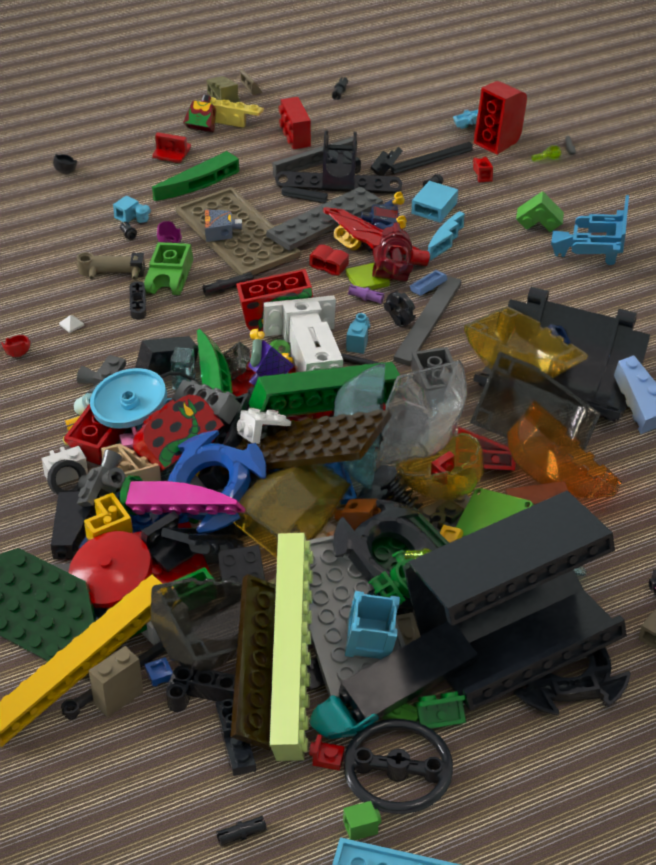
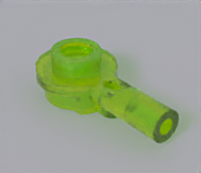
M551 145L542 153L531 155L532 161L546 157L557 159L561 156L562 151L559 146Z

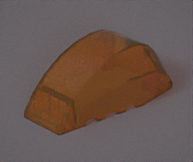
M534 400L507 432L508 448L519 467L539 484L565 481L568 491L577 498L615 496L619 491L622 481L604 464L600 466L594 460L595 455L591 451L586 453L579 446L582 442L576 437L572 439L567 434L569 430Z

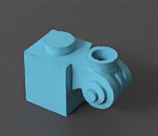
M125 196L113 204L114 218L122 222H130L135 217L139 223L149 220L150 207L139 204L137 200L129 196Z
M358 313L354 321L350 323L346 336V351L364 354L368 343V328H370V321L366 314Z

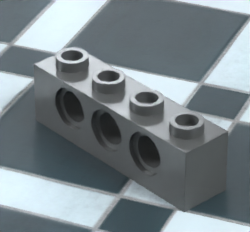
M183 380L172 397L176 402L183 396L197 395L209 404L221 422L227 424L231 423L241 406L235 400L237 397L228 391L224 393L218 388L213 390L206 384L201 386L194 380H191V382Z

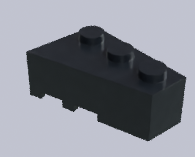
M190 336L142 340L135 368L151 370L159 376L167 372H174L196 363L199 349Z

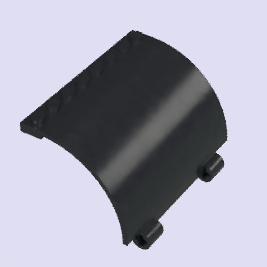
M535 287L530 288L527 303L510 299L493 353L483 371L475 373L473 381L478 382V385L482 387H496L497 391H512L516 396L524 397L527 395L532 397L531 399L534 401L542 402L545 400L549 401V404L553 406H568V409L571 411L583 410L590 416H597L598 414L605 416L604 419L609 421L619 420L623 416L627 404L626 397L622 394L614 377L616 367L620 360L633 355L642 365L651 335L633 330L637 313L619 308L616 318L550 302L548 301L549 291ZM551 324L563 326L578 355L564 368L551 367L548 364L547 357L543 350H541L536 338Z

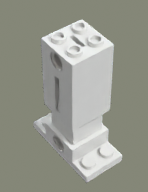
M334 295L264 303L263 332L265 336L283 335L284 340L291 343L290 356L294 360L293 364L296 372L343 367V358L330 330L334 329L336 299Z

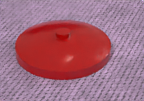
M112 531L98 535L86 542L73 557L69 573L88 583L93 607L111 608L120 602L126 594H129L139 586L143 580L151 576L153 561L147 545L141 538L129 532Z

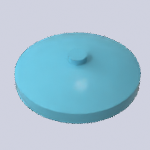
M142 368L126 369L108 376L97 385L90 398V407L94 417L101 424L111 428H130L143 424V421L149 418L151 414L164 406L167 399V389L163 379L151 370Z

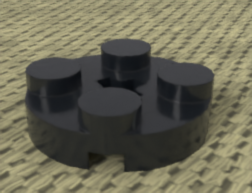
M396 290L387 296L386 302L383 305L384 309L389 312L397 326L408 325L416 318V314L413 315L415 306L407 294H400Z

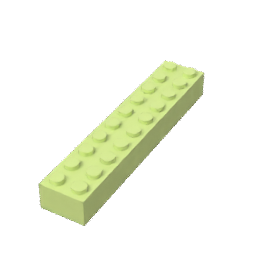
M305 533L278 534L270 747L276 761L304 760V752H308L309 749L305 730H309V717L306 716V708L310 707V698L306 687H310V673H307V665H311V654L308 652V645L311 644V631L308 629V624H312V612L309 610V604H312V590H310L309 584L313 583V572L310 570V564H313L314 558L310 541L306 540Z

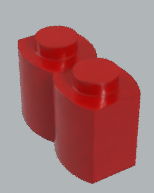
M321 244L310 254L309 265L317 270H325L332 275H340L349 265V254Z

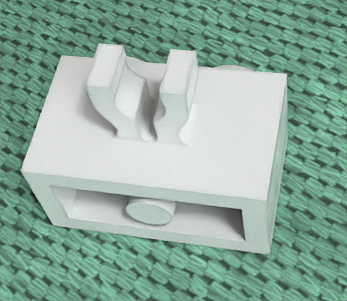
M79 446L67 450L64 447H60V452L54 453L51 450L49 451V456L42 458L46 479L51 466L63 459L80 463L84 467L86 474H88L86 457ZM71 467L61 468L56 475L57 485L79 478L77 471Z

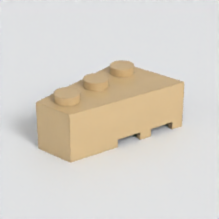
M122 444L101 448L102 459L104 450H112L123 457L117 468L122 469L126 477L135 475L140 476L143 481H161L160 466L157 463H149L148 458L136 456L135 451Z

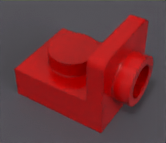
M451 451L431 462V476L434 481L439 482L442 486L447 485V474L455 466V455Z
M317 734L316 741L311 742L309 756H313V766L340 771L345 746L323 743L322 735Z

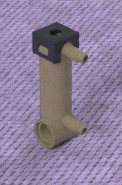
M82 252L77 255L79 274L89 276L90 279H94L96 273H131L133 280L144 276V253H132L131 256H93L92 253Z

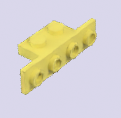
M211 97L210 101L216 108L215 123L244 128L246 126V114L259 116L264 108L258 105H245L242 102L233 103L229 100H216L214 97Z

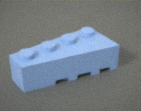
M634 355L620 360L614 377L622 394L626 397L627 406L633 412L632 417L638 423L640 434L656 428V382Z

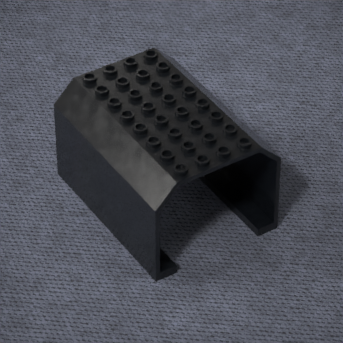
M568 490L408 561L403 566L420 636L448 621L451 626L455 624L458 626L478 654L472 665L446 679L455 692L458 691V696L465 695V700L462 701L470 711L627 637L625 620L620 615L611 618L584 591L574 571L576 568L615 551L613 532Z

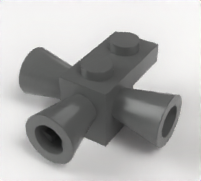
M109 355L97 372L81 366L77 373V383L94 384V387L87 391L86 394L93 393L101 381L124 369L126 359Z
M104 450L101 467L93 468L88 474H84L79 478L78 486L80 492L78 505L82 507L93 506L98 494L101 496L112 492L115 494L117 488L122 487L126 476L122 469L117 468L123 459L120 454L112 450Z

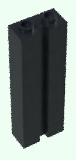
M447 621L342 681L339 688V697L344 704L351 705L353 708L351 714L357 723L372 714L378 715L380 719L472 665L478 654L456 624L451 626Z

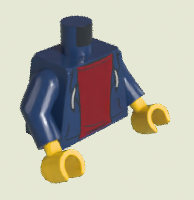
M402 192L394 194L395 200H390L383 205H372L371 212L362 211L361 219L382 230L392 227L395 222L400 224L401 229L405 228L407 223L406 217L404 215L399 216L398 206H396V204L402 205L405 201Z

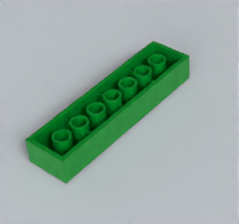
M393 362L258 377L248 404L250 408L259 409L260 412H267L268 409L278 411V414L285 415L286 417L364 407L378 403L387 404L390 403L402 377Z

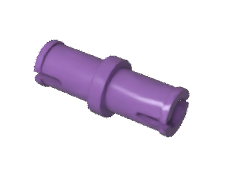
M353 284L350 285L348 295L382 304L385 295L384 293L370 290L369 287L362 288Z

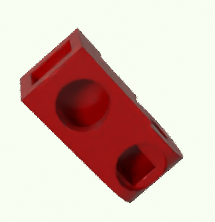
M487 157L473 158V169L477 174L478 182L493 181V166Z

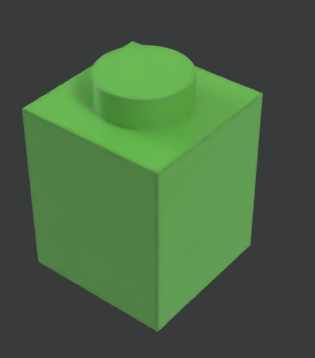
M371 801L343 808V822L349 839L355 841L378 834L381 816L378 809L374 810Z

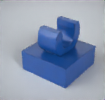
M166 657L145 664L146 673L153 686L156 687L160 683L169 682L173 671Z

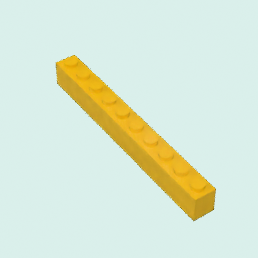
M153 575L149 576L133 591L126 594L114 607L108 609L101 618L93 622L83 633L76 636L64 649L58 651L46 664L40 666L27 680L22 681L14 691L3 697L0 701V747H3L85 677L90 669L106 659L173 601L169 589Z

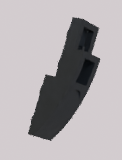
M233 699L215 702L226 755L233 776L256 772V763L250 744L231 738Z

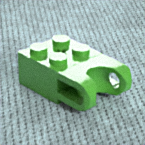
M157 243L144 281L146 293L155 294L161 287H170L172 295L181 294L194 260L191 244Z

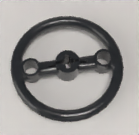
M387 719L365 727L352 738L344 755V774L348 786L362 802L371 801L374 809L382 812L407 814L428 808L445 794L453 775V759L447 744L434 730L411 720ZM392 730L408 731L427 739L436 748L441 759L429 757L425 761L411 760L408 752L403 749L391 750L387 756L373 755L370 749L360 748V746L378 733ZM372 769L386 771L388 778L395 782L406 780L409 774L424 776L427 782H438V784L427 795L419 799L393 802L381 799L368 792L357 779L355 770L361 774L369 773Z

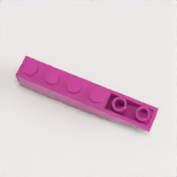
M131 481L126 499V505L132 509V512L140 515L145 512L161 515L163 512L171 513L173 511L178 515L181 513L198 515L199 513L211 515L218 513L230 515L245 513V508L237 500L201 486L179 482Z

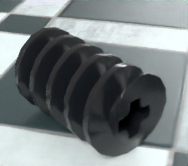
M398 474L389 479L380 488L381 491L388 490L385 496H393L391 501L405 504L411 508L415 507L417 510L423 506L422 502L416 504L419 499L418 496L411 497L414 492L413 490L406 491L409 486L408 483L401 485L404 478H396Z

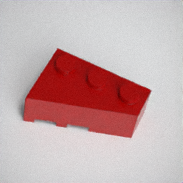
M458 426L456 467L515 470L516 449Z

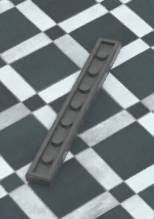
M447 276L448 280L439 285L395 353L393 361L408 366L411 365L412 352L421 350L462 284L461 279Z

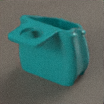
M332 695L313 710L309 723L318 733L330 740L355 736L359 731L376 722L379 716L372 714L357 724L342 700Z

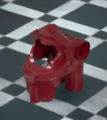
M395 222L392 227H387L383 230L380 245L373 249L374 265L372 276L407 282L413 269V264L409 263L413 245L407 232L400 228L398 222ZM393 245H399L404 248L406 252L405 261L401 249L393 248L390 250Z

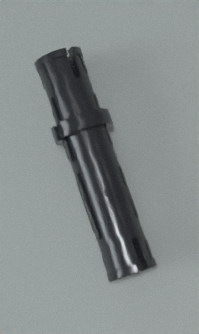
M251 272L229 279H219L214 283L203 285V293L205 296L218 292L224 293L225 290L236 288L237 283L254 280V277L251 275Z

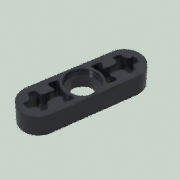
M133 282L129 286L130 314L133 319L140 320L146 317V290L143 282Z

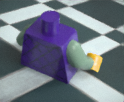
M258 329L250 331L253 344L248 367L256 373L249 382L254 386L258 377L288 374L289 370L294 366L292 364L293 358L288 357L289 353L280 354L267 342L260 340L264 338L265 333L263 331L258 332Z

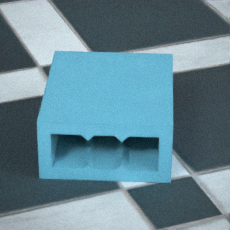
M428 181L413 198L411 214L441 223L457 204L458 189Z

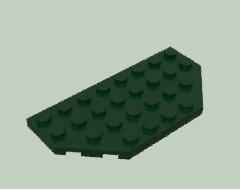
M20 548L1 553L0 637L48 662L58 651L64 649L76 636H79L95 622L96 617L89 595L88 583Z

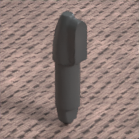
M566 136V149L568 153L575 154V146H573L570 136Z

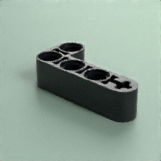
M189 665L177 666L166 688L168 708L173 712L185 710L191 696L217 702L233 699L235 675Z

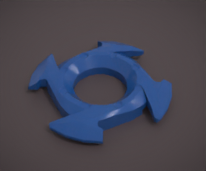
M218 430L193 436L177 446L183 453L169 476V482L190 484L193 477L200 470L214 465L222 466L229 470V481L221 493L239 502L249 487L251 481L249 477L250 472L256 474L261 479L266 478V462L262 451L256 443L248 444V448L245 450L211 443L219 435ZM167 512L158 515L159 519L165 517ZM181 513L182 515L202 521L196 529L199 534L217 531L241 518L238 513L235 515L218 513L216 515L199 513L198 515Z

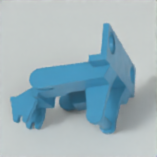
M629 195L625 197L624 210H617L616 215L589 214V216H579L575 220L576 225L573 235L569 234V232L553 231L551 245L555 256L561 253V256L564 257L569 247H572V252L575 254H605L606 263L608 265L615 264L617 254L623 253ZM578 227L588 228V233H577ZM606 232V235L602 236L591 235V233Z

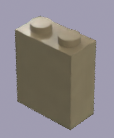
M126 646L89 670L94 705L107 717L143 693L139 658Z

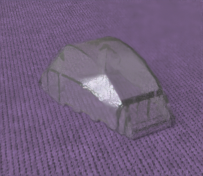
M460 360L397 376L386 403V410H390L392 417L386 424L385 429L382 430L384 441L380 444L378 458L381 464H397L435 455L445 448L457 428L467 396L466 376Z

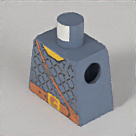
M205 210L206 242L231 239L232 230L242 229V219H232L231 211Z

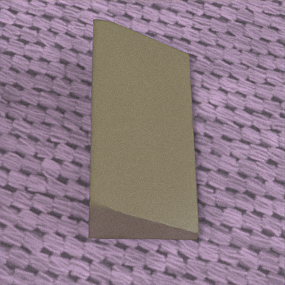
M243 68L240 69L241 83L252 95L261 94L262 91Z

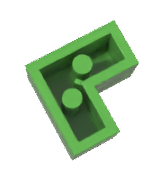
M542 191L517 208L516 220L526 230L540 222L551 232L563 224L564 212Z

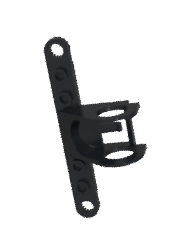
M325 130L323 173L281 171L275 177L276 185L280 188L287 186L304 190L350 192L358 187H362L370 193L394 194L402 190V181L395 176L355 175L357 132H354L353 145L329 144V130ZM329 150H340L338 151L337 164L328 163ZM344 151H352V164H343ZM285 176L288 180L285 183H281L279 178ZM391 182H397L399 186L392 188L390 184Z

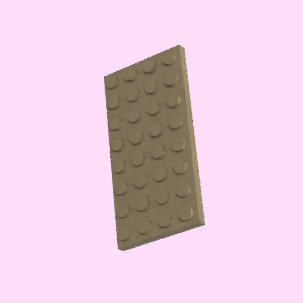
M233 187L176 207V213L238 275L251 272V275H255L301 257V251L298 248L288 251L266 236L267 230L274 226ZM205 210L231 211L232 219H242V229L232 230L231 239L206 242Z

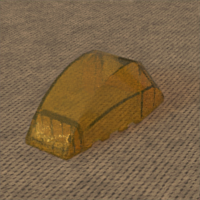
M508 306L464 326L468 342L481 362L495 373L511 380L522 382L545 381L577 366L588 357V354L573 344L567 345L564 343V338L561 336L555 337L552 335V330L545 327L543 329L540 327L541 323Z
M326 464L284 468L267 475L265 479H259L239 501L245 508V513H238L241 518L233 523L277 558L278 534L305 533L306 540L316 539L327 529L328 524L349 491L351 484Z

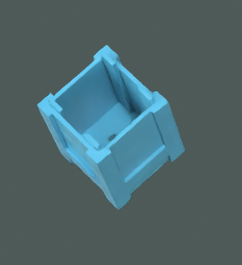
M355 591L348 615L345 656L354 657L355 655L381 660L392 653L397 638L395 625L400 597L391 596L389 598Z

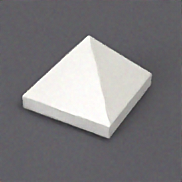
M70 315L61 321L59 325L71 333L83 327L84 323L74 315Z

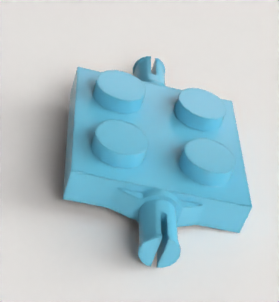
M465 110L463 114L453 116L454 123L461 129L469 127V124H476L478 110Z

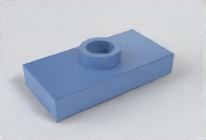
M435 270L411 284L410 290L421 296L448 280L447 275Z

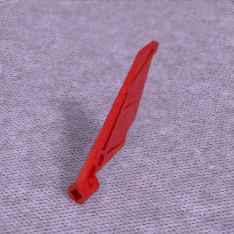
M324 207L323 213L330 215L355 239L367 243L372 249L380 245L382 229L343 209ZM393 245L390 248V250L393 248H399L402 250L403 255H406V252L402 246ZM412 246L409 263L428 266L430 259L429 251L420 250Z

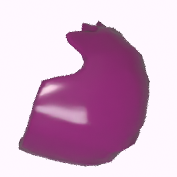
M171 221L159 223L157 226L158 242L179 243L182 239L180 228L177 229Z

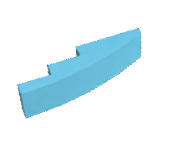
M459 211L453 215L435 233L428 245L429 261L452 247V240L458 237V230L464 227V213Z

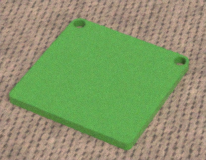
M477 488L455 528L462 529L464 532L462 537L527 509L534 504L530 500Z

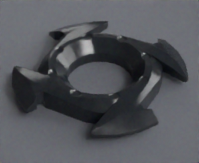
M376 500L377 508L381 509L382 512L362 522L355 531L346 519L342 517L334 531L333 547L335 557H343L345 553L349 554L348 558L368 582L384 571L391 578V571L381 566L373 555L372 543L374 540L381 537L398 539L410 549L414 559L438 548L419 526L409 520V518L419 516V511L398 502ZM375 589L367 593V595L381 596L380 593L374 594ZM403 595L405 601L398 608L412 609L410 598Z
M606 647L586 656L589 661V667L583 674L566 678L549 673L526 684V689H517L514 691V695L527 705L559 716V710L553 701L572 702L599 698L603 701V706L610 707L620 699L626 690L631 673L630 671H625L610 677L612 669L611 659Z

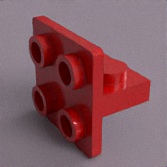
M157 132L155 135L156 150L152 154V158L181 163L191 149V144L187 143V137Z

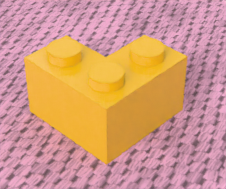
M113 492L94 500L96 516L84 520L88 540L112 531L133 533L131 517Z

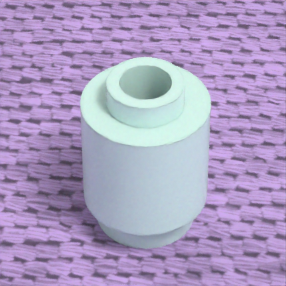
M87 393L75 401L74 410L78 415H81L90 404L92 393Z

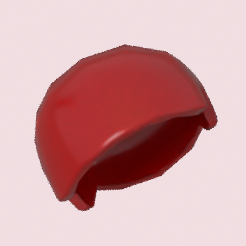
M16 335L6 338L5 344L1 342V345L8 356L16 358L28 352L31 341L27 336Z

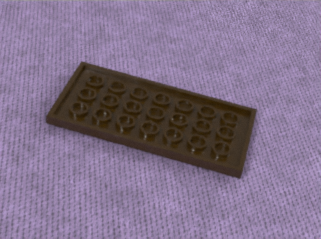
M377 409L367 413L340 414L336 417L323 416L319 419L307 418L296 422L290 420L291 426L264 425L262 426L260 444H256L264 455L266 470L361 460L389 422L392 415L390 410L381 411ZM243 438L241 443L235 448L245 450L248 448V444L252 443ZM220 466L222 475L229 474L228 469Z

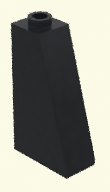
M79 492L58 493L51 540L53 559H73L79 550L80 544L86 537L84 520L96 516L95 503L93 506L82 507L77 504Z

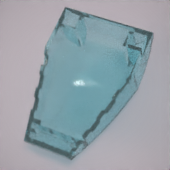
M380 363L348 380L339 389L335 399L334 417L340 414L367 413L377 409L383 411L386 364ZM380 434L361 460L341 462L344 469L367 489H372L374 469H376L375 459L378 457V452H375V449L379 450Z

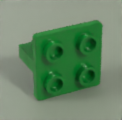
M458 691L442 693L439 699H436V695L418 697L419 702L413 703V707L417 708L419 723L430 729L466 723L462 700H465V695L458 696Z

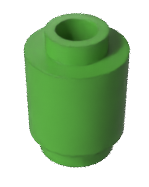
M277 339L271 342L270 345L278 352L279 346L282 345L280 354L290 353V345L285 340Z

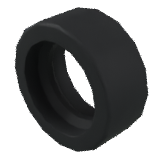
M63 459L51 466L47 475V482L49 488L58 495L59 492H80L78 483L71 490H63L56 483V475L64 467L75 469L79 478L86 474L84 467L80 463Z

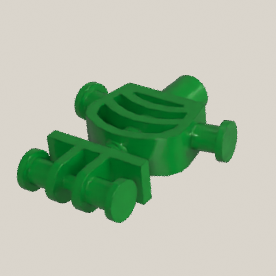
M400 550L392 555L398 563L391 569V578L384 571L368 582L375 589V595L380 593L382 597H400L399 606L405 601L403 595L410 598L403 566L408 561L413 560V558L406 560L403 555L405 553L404 550Z

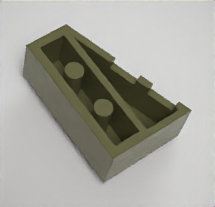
M224 76L206 79L209 96L216 98V100H229L233 103L240 102L238 84Z

